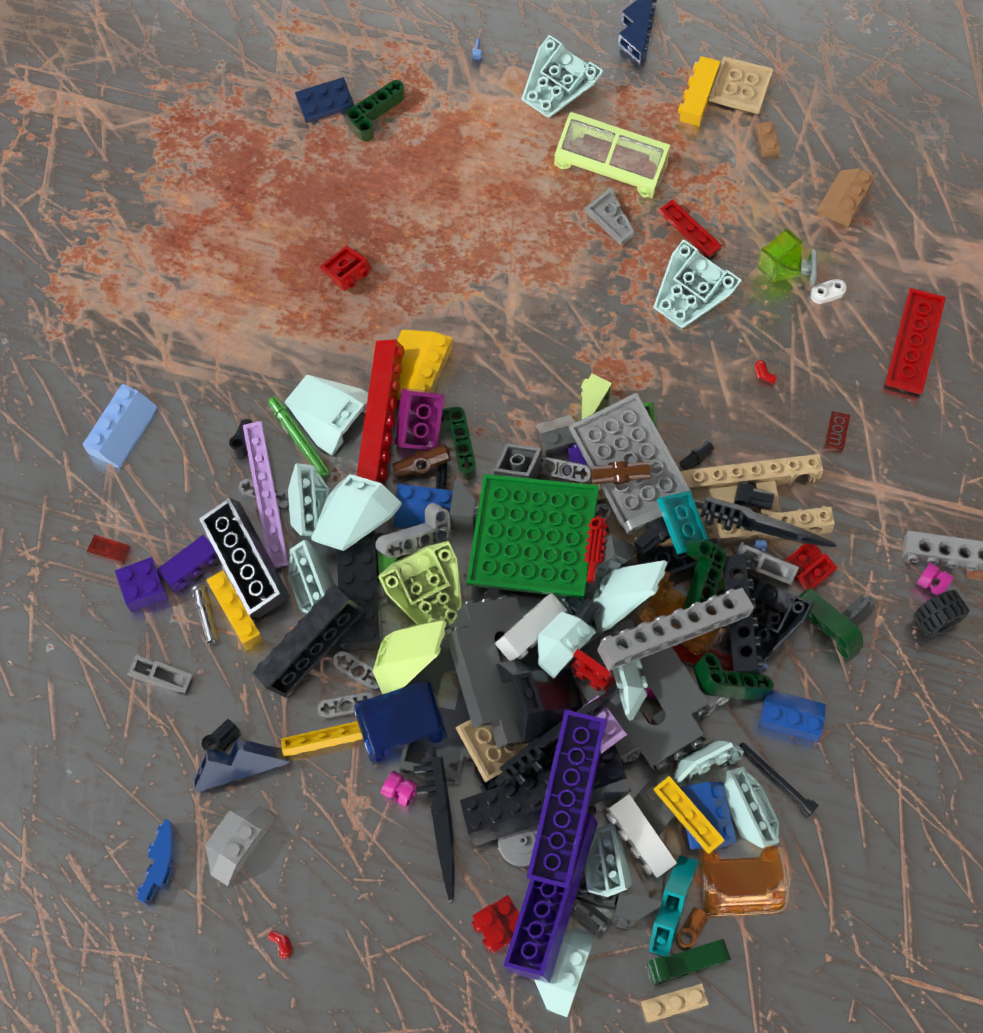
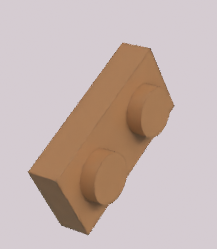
M773 121L755 124L762 157L780 154Z

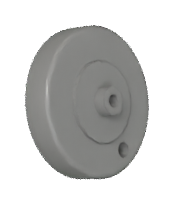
M539 824L498 838V848L506 862L519 868L529 867Z

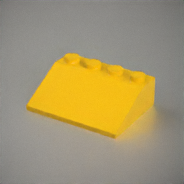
M401 330L397 341L404 347L405 354L402 357V373L399 378L400 389L397 393L398 401L401 400L402 388L434 392L453 349L452 337L431 331Z

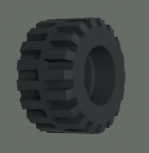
M948 590L925 602L917 609L913 617L926 637H934L956 626L968 615L970 610L956 590Z

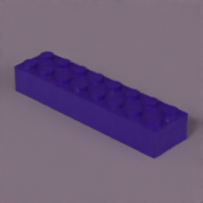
M569 710L564 712L527 873L528 879L564 888L571 887L608 723L607 719Z
M587 813L571 887L564 888L530 879L503 965L510 973L550 983L598 824L592 814Z

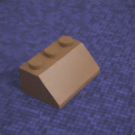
M860 168L840 171L816 212L849 227L871 190L875 175Z

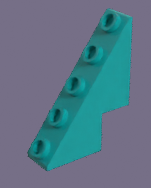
M682 855L678 856L677 864H675L665 887L661 907L654 921L648 949L652 953L666 957L670 955L699 863L697 860Z

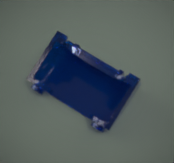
M427 681L358 702L353 706L371 762L385 760L389 754L388 750L424 738L432 743H439L448 737L437 695L431 683Z

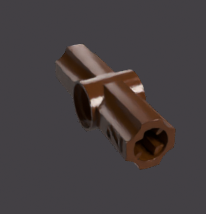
M444 444L428 451H418L414 456L392 463L396 478L399 480L415 473H426L429 468L451 461V456L447 446ZM424 460L426 463L419 464L417 461Z
M619 461L611 463V465L590 467L592 484L613 483L618 485L634 480L651 478L649 461L636 463Z

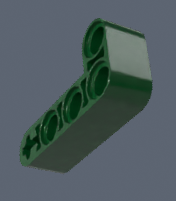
M393 80L347 111L348 126L361 141L368 142L373 139V120L404 100V84L400 80Z
M459 406L444 408L442 410V422L439 433L451 431L459 474L463 479L471 480L476 475V463L465 411ZM456 416L461 417V419L455 420L453 418ZM458 433H464V434H465V435L462 436V437L457 436ZM461 450H468L465 454L460 453ZM467 462H468L469 470H466V468H465V463H467Z
M690 540L686 545L687 554L698 562L683 610L696 602L703 603L716 593L726 561V552L722 547L710 540Z
M807 588L799 595V597L814 604L807 618L836 641V648L845 659H850L863 648V635L859 628L811 588Z
M710 652L705 653L693 667L700 690L708 696L758 701L774 687L773 681L763 674L722 670L718 658Z
M721 939L668 957L661 956L647 962L646 966L654 986L726 963L731 960L725 940Z

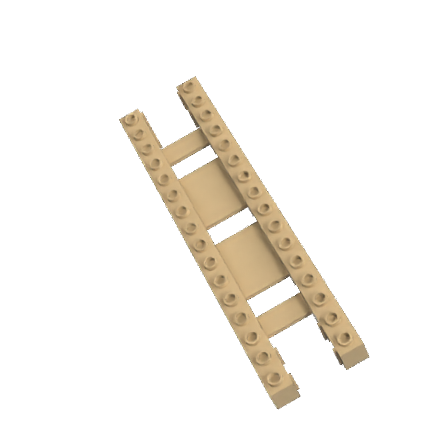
M820 454L680 471L692 492L694 501L704 502L708 496L734 504L737 485L739 483H748L758 490L775 493L771 511L761 508L762 515L789 523L816 535L831 533L835 525L831 507L822 506L821 508L801 510L800 508L797 511L781 512L776 486L785 484L791 486L795 478L803 474H809L808 482L815 483V481L820 480L823 474ZM592 482L579 483V484L598 485V484H592ZM599 486L597 505L606 504L610 507ZM697 508L699 515L701 516L702 509ZM611 509V518L607 522L609 534L603 538L605 539L613 535L634 545V541L647 531L648 528L627 535ZM706 515L704 518H701L708 538H717L721 546L741 544V541L753 543L757 539H764L766 541L784 539L757 531H747L742 526L738 529L736 528L737 524L734 523L732 529L727 531L724 529L725 521L722 520L720 524L717 523L718 519L714 518L712 525H706ZM671 537L664 543L660 542L657 546H673Z

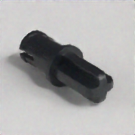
M706 440L698 448L692 449L691 453L680 461L681 468L688 470L697 462H701L703 457L714 450L712 443Z

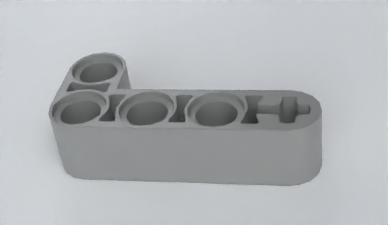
M431 503L425 509L424 524L379 537L376 541V549L388 558H396L418 551L426 546L446 542L451 534L450 514L448 510L440 505Z

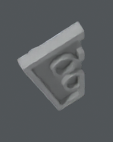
M609 188L585 207V212L620 246L634 236V230L621 210L612 188Z

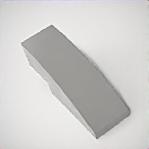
M741 541L736 555L745 553L747 559H751L752 569L787 584H792L798 571V566Z
M135 655L127 676L185 694L192 674L156 660L151 661Z

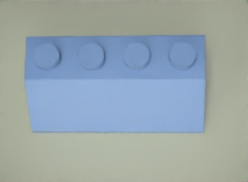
M121 384L83 443L87 453L120 469L158 410V406L139 391Z

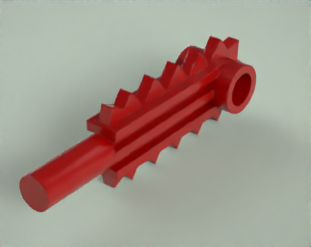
M600 516L591 518V522L588 524L591 530L586 532L590 536L586 539L589 544L584 547L588 550L584 554V561L589 564L587 582L589 583L595 582L597 564L603 562L602 558L604 555L602 551L606 549L603 544L607 541L603 537L608 534L605 530L609 526L606 524L607 519H601Z

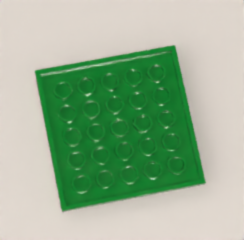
M484 474L466 581L467 586L540 594L553 593L559 596L584 598L589 564L584 561V554L588 552L584 547L589 544L586 539L590 536L586 532L591 530L588 524H590L591 518H595L599 485Z

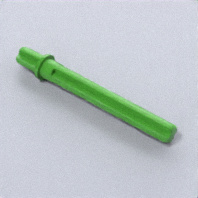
M276 396L271 397L268 404L274 411V416L279 418L322 479L328 477L330 471L289 415L287 407L283 406Z

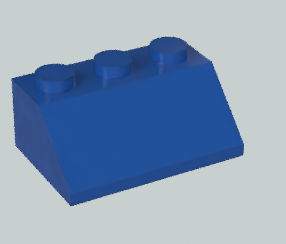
M398 484L396 498L402 505L394 514L393 527L407 529L424 524L425 509L431 503L440 505L448 510L450 514L453 491Z
M771 690L765 695L758 727L817 743L823 730L826 704Z
M704 782L679 787L724 838L725 841L716 849L737 843L723 782ZM686 829L690 849H703Z

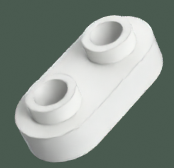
M833 279L814 286L810 296L813 302L823 304L843 297L847 286L843 280Z

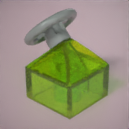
M786 228L761 249L757 269L772 282L786 280L799 274L807 275L808 284L813 286L817 276V251L812 249L809 259L802 260L803 241Z

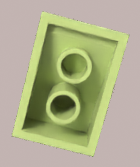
M591 374L589 379L586 378L581 386V389H583L581 393V420L606 408L611 397L612 383L594 374Z

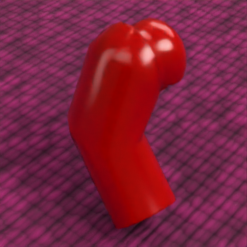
M764 360L757 361L754 367L757 377L774 384L777 375L768 372Z
M271 930L268 940L278 944L280 950L278 955L280 958H289L292 953L289 937Z

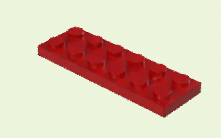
M914 288L909 289L885 382L886 386L922 395L944 308L945 296Z

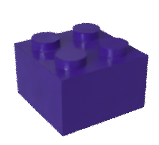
M152 557L115 570L126 606L131 612L168 599L161 576L157 571V565Z

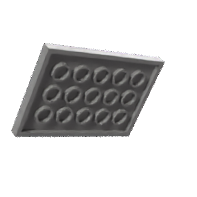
M637 393L568 426L589 468L611 465V463L626 461L628 463L649 461L650 479L634 480L618 485L613 483L598 484L622 529L626 521L659 508L658 498L690 490Z

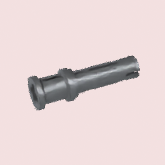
M199 584L193 586L190 592L194 595V607L200 614L206 643L212 644L219 641L210 610L212 602L207 595V585Z

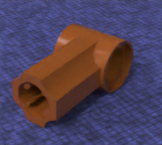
M693 907L676 936L675 943L679 949L683 951L689 950L696 943L698 936L710 917L706 912ZM681 935H688L691 938V943H683Z

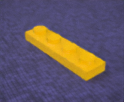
M360 721L281 738L283 756L315 751L320 748L363 739Z
M670 776L653 789L708 855L725 841Z

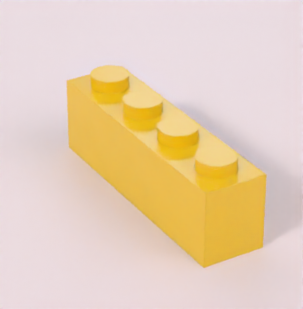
M700 56L699 61L695 62L692 71L694 75L690 76L688 81L689 89L684 91V103L679 105L678 114H680V122L700 126L720 67V61Z
M221 571L206 579L246 651L261 643L263 639L225 572Z

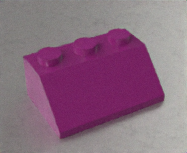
M402 388L395 438L396 445L403 448L430 450L438 446L444 394Z

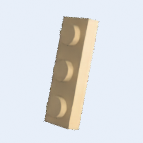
M702 983L640 1002L647 1023L709 1005Z

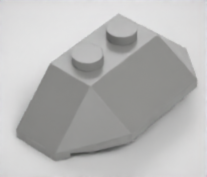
M260 806L229 810L205 844L211 875L226 886H229L276 817Z

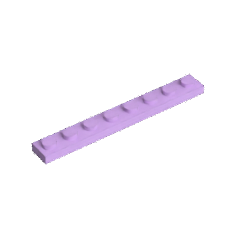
M258 421L243 425L266 552L275 569L288 567L289 560L263 423Z

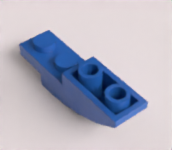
M165 819L164 823L159 825L156 832L157 838L148 848V858L154 863L149 865L146 871L147 878L144 884L139 886L136 893L138 896L137 900L146 905H149L157 886L165 889L173 867L175 832L173 824L168 819Z

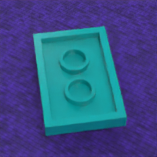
M690 490L657 499L677 555L686 553V545L690 540H709Z

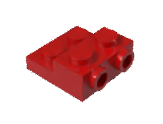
M347 245L319 266L321 271L332 278L334 284L344 291L355 287L356 282L362 277H367L372 270L368 260Z
M577 648L573 654L575 660L571 665L574 671L573 675L582 681L585 678L591 682L589 686L597 692L602 690L606 693L615 680L611 671H608L607 668Z
M509 895L472 915L474 919L471 922L477 933L481 931L485 938L482 940L488 952L492 950L494 954L510 945L520 914Z

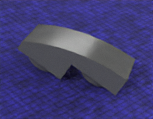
M581 878L575 899L616 908L618 893L609 897L590 893L587 890L586 878Z

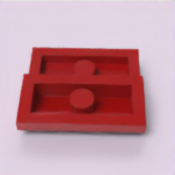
M804 543L784 559L799 567L794 579L805 590L807 588L814 589L837 569V566L826 553L823 554L817 545Z

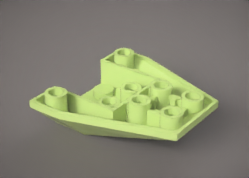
M449 541L426 546L392 563L378 576L386 594L417 625L444 620L447 622L445 626L447 628L456 621L458 617L457 610L462 607L457 558Z
M442 620L413 625L394 631L382 638L373 673L384 698L388 699L398 694L403 687L439 655L441 651L440 644L445 636L447 622Z

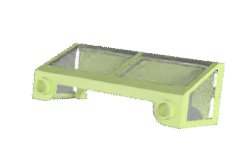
M570 112L555 153L554 165L560 169H568L571 165L619 180L636 186L641 196L653 199L668 165L670 145Z

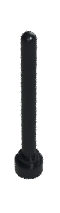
M745 743L739 744L745 755L801 805L800 808L807 817L818 808L819 805L814 800L805 799Z

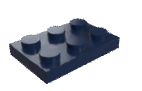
M344 77L295 92L306 123L347 111L354 106Z

